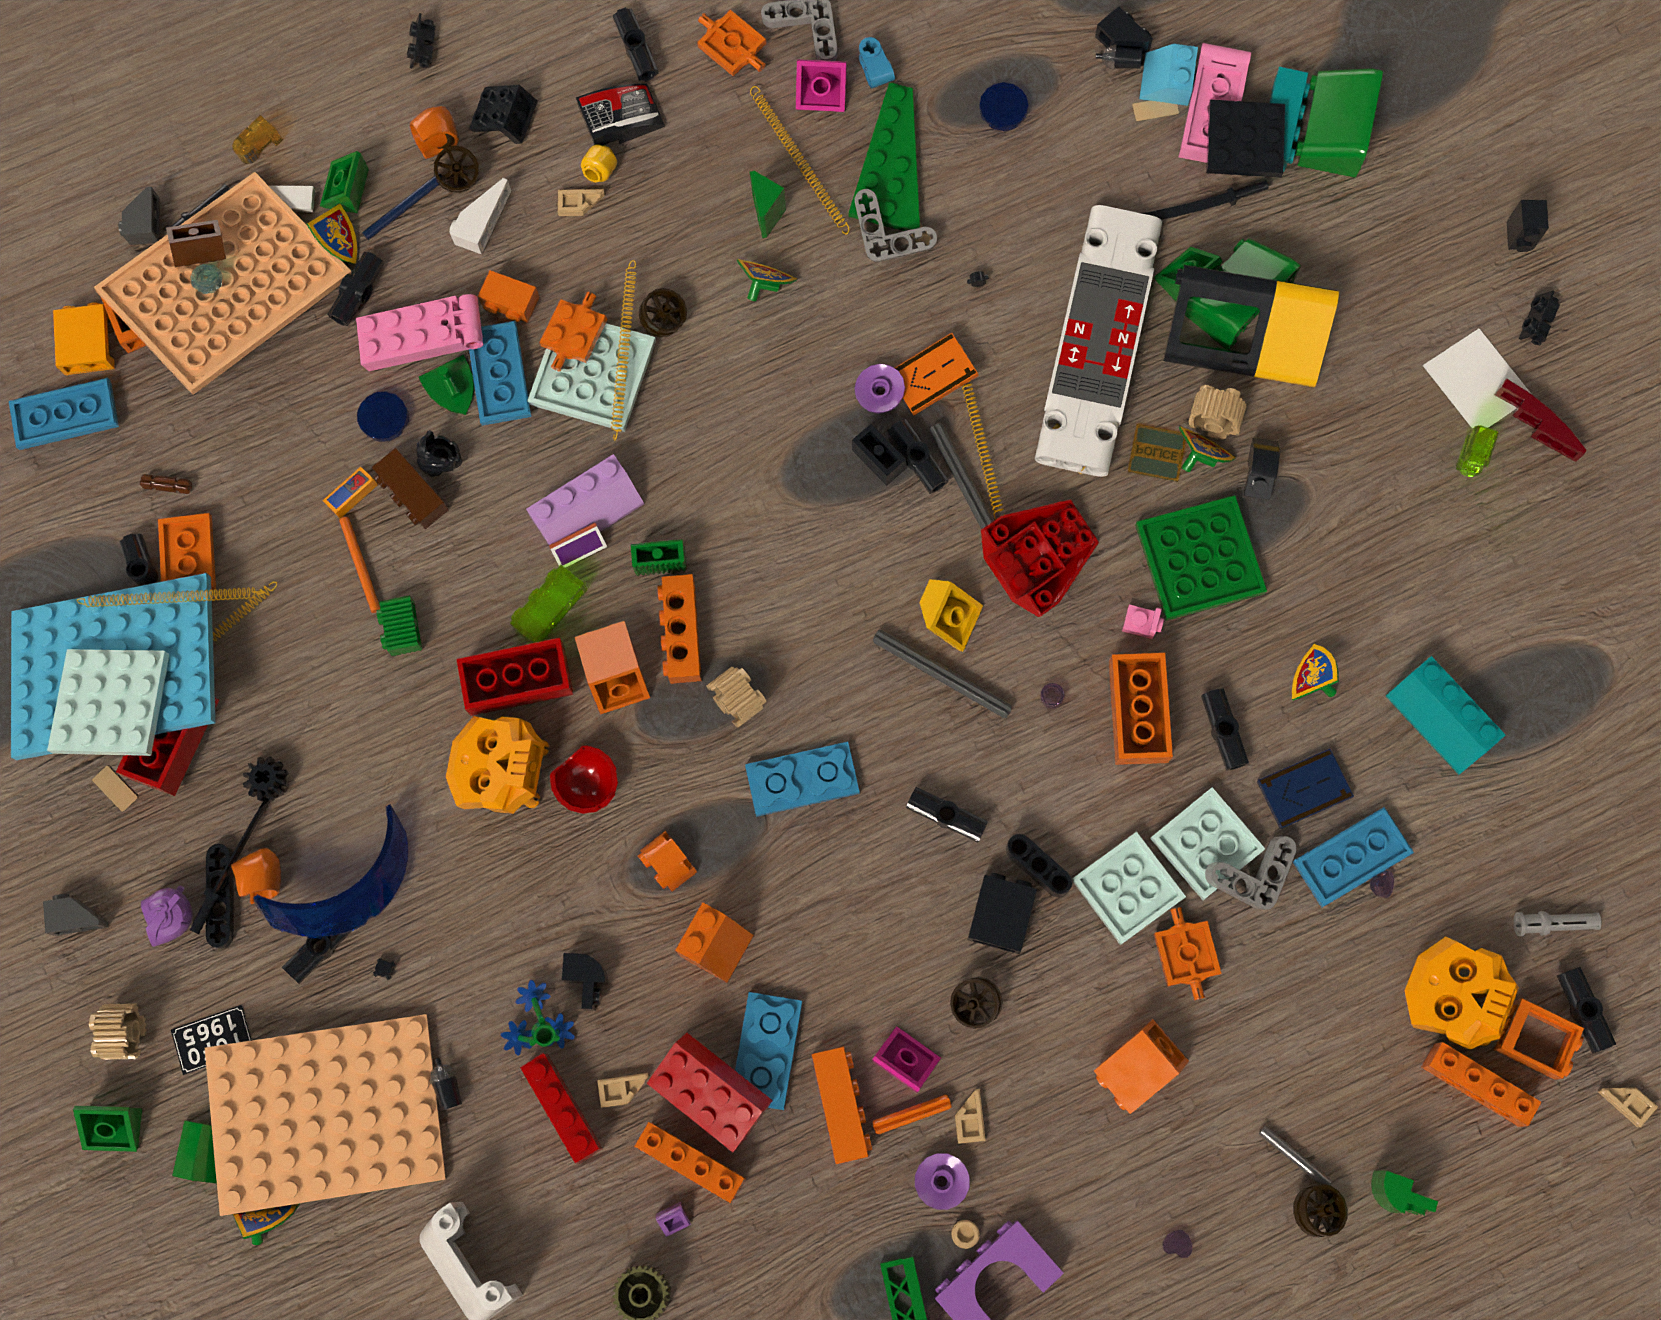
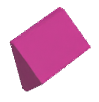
M797 59L796 109L844 112L847 62Z
M896 1026L876 1053L872 1062L918 1093L941 1057Z

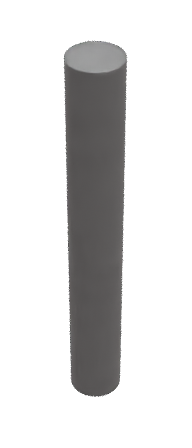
M1267 1126L1261 1129L1259 1132L1261 1137L1319 1184L1330 1185L1332 1180L1272 1130Z

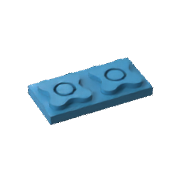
M516 321L482 326L483 346L478 349H469L481 425L532 417L530 404L527 402L529 397Z
M109 378L9 401L15 444L19 450L119 427L112 384Z
M848 742L745 764L756 817L860 794Z
M1385 807L1295 859L1293 864L1321 908L1414 852Z
M749 992L735 1071L773 1100L768 1108L784 1110L802 1001Z

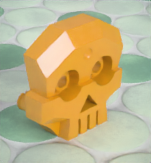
M473 716L452 741L446 772V780L456 806L462 809L486 808L494 812L514 814L522 805L535 808L539 801L534 800V798L540 799L536 790L542 757L549 752L544 747L549 748V743L541 740L531 723L520 718L500 717L493 721ZM490 780L489 785L486 787L487 781Z
M1444 937L1418 955L1404 991L1413 1028L1445 1034L1449 1042L1473 1049L1479 1045L1487 1046L1491 1041L1500 1039L1519 987L1510 975L1502 955L1483 948L1474 951L1453 939ZM1462 969L1470 971L1466 977L1460 976L1459 973ZM1487 996L1481 1009L1475 999ZM1447 1007H1454L1455 1012L1452 1015H1447L1445 1009Z

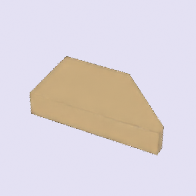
M604 189L558 190V215L584 216L605 196Z
M649 1073L598 1080L601 1108L629 1104L649 1078Z
M1636 1087L1602 1088L1598 1090L1600 1095L1637 1128L1642 1127L1658 1108L1656 1104Z

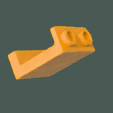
M89 303L87 306H64L62 309L53 310L56 367L64 375L115 369L114 359L109 355L107 324L109 316L104 304Z

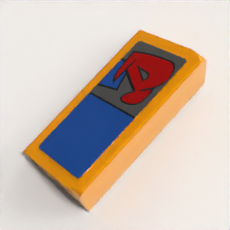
M360 467L330 493L323 502L340 519L377 487L378 484Z

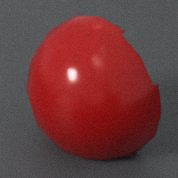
M585 745L550 773L551 790L557 801L568 810L580 814L594 813L606 807L615 796L618 785L617 768L611 758L603 751Z

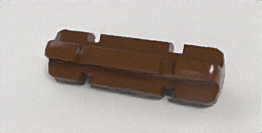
M143 474L140 486L150 490L156 488L158 491L174 493L179 491V493L189 494L192 482L189 479L183 478L177 480L175 477L158 475L153 477L150 474Z

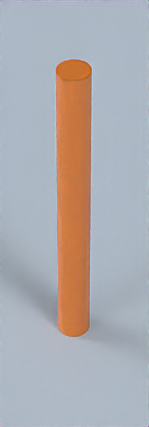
M342 517L339 519L368 605L371 613H376V610L380 609L379 601L349 517Z

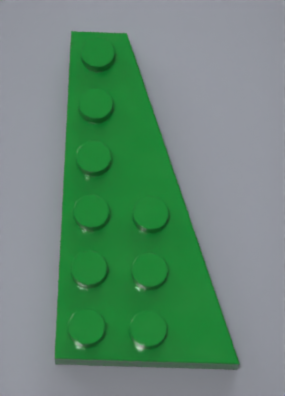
M890 82L888 84L849 209V217L858 219L855 206L856 194L860 190L869 189L877 197L883 226L901 231L920 228L913 88ZM863 195L862 200L859 201V204H864L866 213H861V217L867 214H877L876 210L871 212L869 203L873 201V198H868L867 195ZM869 219L866 221L878 224V222L875 219Z

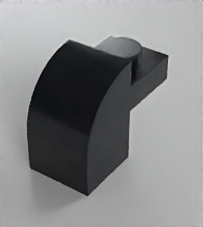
M1252 438L1247 461L1249 470L1244 496L1270 500L1279 466L1280 447L1278 441Z
M563 953L562 981L565 983H583L581 1009L596 1011V1005L601 1003V988H597V984H608V976L604 967L589 955Z

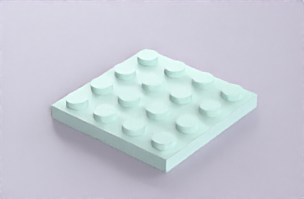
M606 323L587 363L576 359H566L560 372L551 368L557 354L552 350L546 349L527 402L535 407L609 428L612 426V413L614 415H621L623 418L613 417V419L622 420L623 422L614 421L612 423L614 425L620 424L622 427L612 426V428L616 430L621 429L625 432L656 343V338L632 330L631 332L622 331L621 334L631 335L630 337L621 336L622 339H630V341H620L621 343L630 344L629 346L621 344V348H629V350H623L619 348L620 327ZM619 351H620V352H628V353H629L628 355H624V354H621V353L619 354L620 357H621V356H626V357H628V359L619 358V356H618ZM619 361H627V362H628L627 364L618 363V365H619V366H620V365H625V366H627L628 368L618 367L617 362H619ZM618 370H626L627 372H626V373H623V372H617V371H618ZM617 374H619V375H620V374H624V375H627V377H620V376H617ZM617 379H626L627 381H626V382H622V381H619V380L616 381V380H617ZM616 383H618V384H619V383H623V384H626V386H619V385H616ZM616 388L626 389L625 391L616 390L617 393L622 392L625 395H615L616 397H624V400L615 399L616 402L620 401L624 402V404H618L613 401ZM613 403H615V406H623L624 408H614ZM613 408L615 411H623L624 413H616L613 411Z
M67 649L47 751L53 754L151 756L169 653L155 650Z

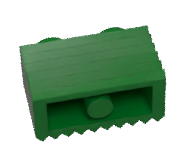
M683 539L631 544L632 567L637 576L640 574L643 576L647 574L649 576L650 573L654 575L661 572L665 574V572L670 573L671 571L673 573L676 571L680 573L681 570L684 572L687 570Z
M409 595L380 601V609L376 610L379 625H383L384 634L380 635L383 649H387L391 656L421 651L422 644L413 598Z

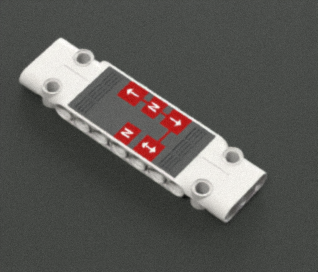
M1095 205L1091 208L1044 409L1045 415L1035 455V461L1040 464L1098 477L1108 475L1118 427H1120L1154 272L1153 264L1162 227L1161 219L1155 216L1103 205ZM1090 242H1097L1099 246H1093ZM1140 252H1145V253H1147L1149 256L1144 257V256H1141L1139 253H1140ZM1058 423L1060 428L1052 429L1048 424ZM1107 434L1110 439L1103 440L1098 435Z

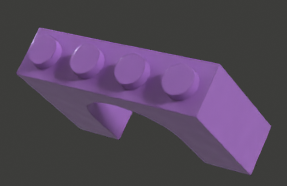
M1008 1220L997 1230V1233L1000 1235L992 1243L989 1240L985 1241L976 1250L979 1255L972 1262L966 1259L956 1269L958 1275L951 1282L946 1278L935 1288L938 1294L934 1298L953 1320H991L981 1309L975 1296L976 1280L980 1272L989 1264L997 1261H1008L1016 1264L1041 1292H1045L1064 1273L1018 1221L1011 1223Z

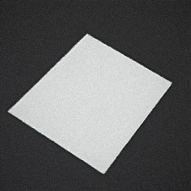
M1479 328L1423 365L1477 435L1517 408L1494 395L1506 378L1530 393Z

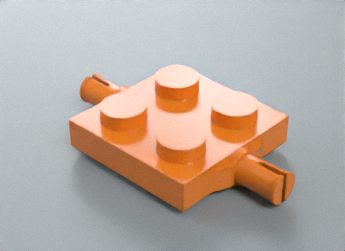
M729 10L722 18L713 21L705 13L699 17L698 22L707 28V32L697 42L698 48L729 74L734 76L747 64H751L758 72L764 69L766 64L756 54L766 45V39L738 15Z
M587 292L582 304H573L560 299L539 342L541 347L552 350L557 354L551 365L552 369L560 372L566 359H576L587 363L608 320L606 315L591 309L597 297L595 294Z
M1182 908L1171 909L1174 926L1168 930L1154 933L1167 987L1178 984L1190 985L1194 1000L1203 999L1205 996L1201 982L1208 977L1222 974L1208 921L1195 924L1185 923Z

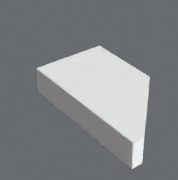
M269 186L293 212H313L315 197L313 186Z

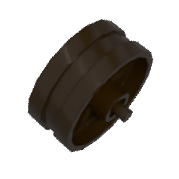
M450 146L444 148L437 155L434 162V176L437 183L443 189L451 193H462L469 190L477 180L479 164L470 150L462 146ZM452 151L463 153L458 162L454 160ZM446 153L449 156L451 165L439 162ZM466 155L472 160L474 165L462 166ZM438 166L450 171L439 177ZM475 169L472 180L462 172ZM453 176L454 186H448L443 181ZM459 176L468 183L466 186L457 188Z
M660 288L647 295L639 307L638 315L641 325L647 332L657 337H668L677 332L685 322L687 308L684 300L678 293L670 289ZM658 297L666 298L665 303L661 304ZM652 298L657 308L647 306L648 300ZM672 302L676 308H672L669 303ZM647 312L654 313L652 319L648 317ZM678 313L679 321H677L670 314ZM666 320L675 327L667 329ZM654 322L661 323V327L655 325Z
M982 977L969 978L957 985L951 994L950 1000L951 1011L956 1020L965 1027L973 1029L985 1027L997 1019L1003 1004L1001 992L996 984ZM969 983L972 996L961 991ZM976 983L986 987L981 994L977 993ZM989 991L993 995L994 1001L986 1000L985 996ZM959 996L967 1000L966 1005L959 1006ZM984 1006H995L991 1017L984 1009ZM968 1009L971 1011L970 1019L964 1016L963 1010ZM977 1010L986 1021L975 1022Z
M1320 1184L1303 1188L1297 1194L1293 1203V1214L1297 1225L1304 1233L1319 1238L1338 1234L1344 1228L1348 1219V1208L1344 1197L1337 1189L1331 1185ZM1313 1191H1315L1316 1202L1310 1197ZM1323 1193L1328 1197V1199L1324 1203ZM1328 1217H1333L1332 1224L1330 1223ZM1321 1221L1326 1229V1232H1322L1319 1230Z

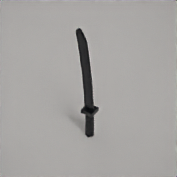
M1263 180L1238 190H1233V187L1227 189L1226 193L1199 201L1141 214L1155 216L1163 220L1230 203L1233 206L1236 205L1237 200L1263 190H1268L1269 186L1267 181Z
M268 798L262 802L212 892L205 889L203 894L207 895L192 923L190 931L200 934L216 901L221 902L223 897L218 894L232 870L231 864L237 861L270 803Z

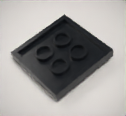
M1210 100L1208 108L1206 173L1281 178L1284 166L1285 104Z

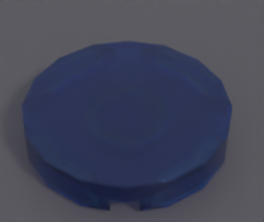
M1002 82L994 84L984 91L981 95L979 111L983 121L985 120L991 128L1007 131L1018 127V124L1025 120L1029 104L1027 96L1021 88L1011 83Z
M387 391L376 392L367 396L357 411V422L362 432L367 437L378 442L391 441L399 437L409 421L408 410L403 400L396 394Z

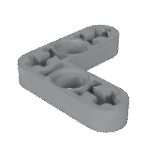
M785 0L770 2L763 6L761 17L766 27L779 28L811 24L816 59L836 61L837 43L829 0ZM818 6H822L824 18L819 19ZM793 8H800L803 11L802 15L798 17L792 16L789 12ZM782 10H785L786 17L784 18ZM774 12L775 18L771 19L769 13ZM826 26L830 29V32L827 35H820L817 33V29ZM828 43L829 56H825L823 53V44Z
M863 189L856 194L855 206L866 254L871 261L882 262L931 250L936 245L937 235L930 227H921L885 236L875 193L872 190ZM863 195L873 198L869 206L871 212L876 210L877 214H867L861 217V213H866L864 204H859ZM875 219L878 222L879 227L876 232L869 233L865 230L864 224L867 220ZM923 232H927L928 236L933 237L929 241V245H925L924 242L916 243L918 248L912 249V239L909 235L915 234V239H919L922 237ZM898 238H905L909 243L908 248L903 252L897 251L894 247V243ZM891 240L890 247L893 254L888 255V250L881 251L880 257H876L875 253H870V250L874 248V244H878L879 247H886L885 241Z
M1287 836L1274 837L1267 847L1256 878L1223 862H1214L1208 865L1205 871V878L1211 886L1256 909H1271L1277 902L1296 854V844L1293 839ZM1280 844H1283V847L1286 849L1285 853H1282V850L1279 848ZM1273 858H1277V860H1281L1282 863L1279 862V861H1274ZM1272 865L1276 867L1278 872L1274 880H1271L1268 876V869ZM1216 870H1220L1222 875L1230 877L1229 880L1218 879V875L1215 874ZM1240 878L1246 883V889L1242 894L1236 889V883ZM1264 883L1272 885V888H1268V886L1264 885ZM1260 893H1264L1263 896L1266 897L1265 902H1262V898L1259 897Z

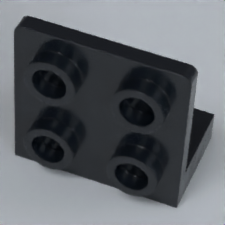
M521 85L485 87L481 93L480 101L469 129L473 132L500 131L515 144H522L538 100Z

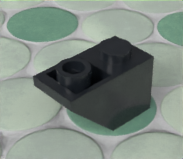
M1119 6L1097 24L1095 37L1111 53L1116 52V46L1140 48L1143 49L1142 54H1146L1150 51L1153 40L1149 31L1141 28L1134 21L1132 15L1129 12H1124Z

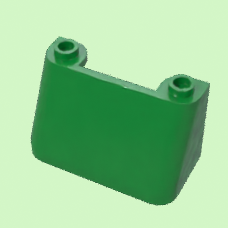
M1374 68L1318 71L1317 75L1311 76L1309 90H1313V100L1306 135L1303 141H1298L1295 156H1299L1297 166L1354 178L1357 177L1369 147L1383 70Z
M1249 238L1246 241L1241 239L1233 249L1234 253L1218 270L1294 283L1301 265L1294 259ZM1190 297L1185 316L1223 348L1230 350L1237 342L1236 337L1246 331L1248 325L1259 314L1260 310L1252 306Z

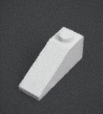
M502 178L461 211L457 220L452 222L450 235L455 245L479 254L483 253L511 193L507 179Z

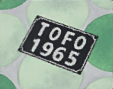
M242 1005L171 1029L183 1075L206 1067L205 1047L252 1041Z

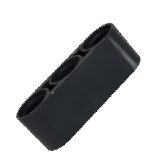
M1023 834L1013 835L1009 839L1006 846L1007 856L1053 897L1058 898L1065 896L1072 887L1071 876L1049 855ZM1014 842H1021L1025 845L1026 852L1016 854L1012 850L1011 845ZM1037 859L1042 860L1046 865V870L1036 872L1032 868V862ZM1057 877L1064 879L1066 888L1064 890L1055 889L1052 885V880Z

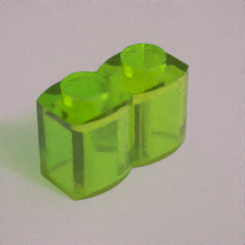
M1478 425L1472 429L1470 435L1465 437L1456 464V469L1462 475L1468 477L1477 476L1482 473L1483 467L1489 465L1499 435L1498 431Z

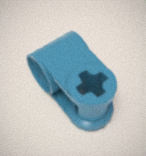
M873 37L863 39L859 45V62L870 88L873 89L895 80L893 68L886 58L880 42Z

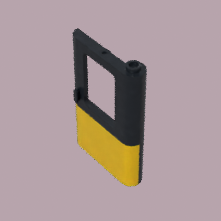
M1185 264L1183 269L1177 270L1175 284L1179 285V292L1163 361L1309 387L1316 386L1338 304L1339 291ZM1200 297L1257 307L1260 312L1250 351L1242 353L1181 342L1180 334L1189 298Z

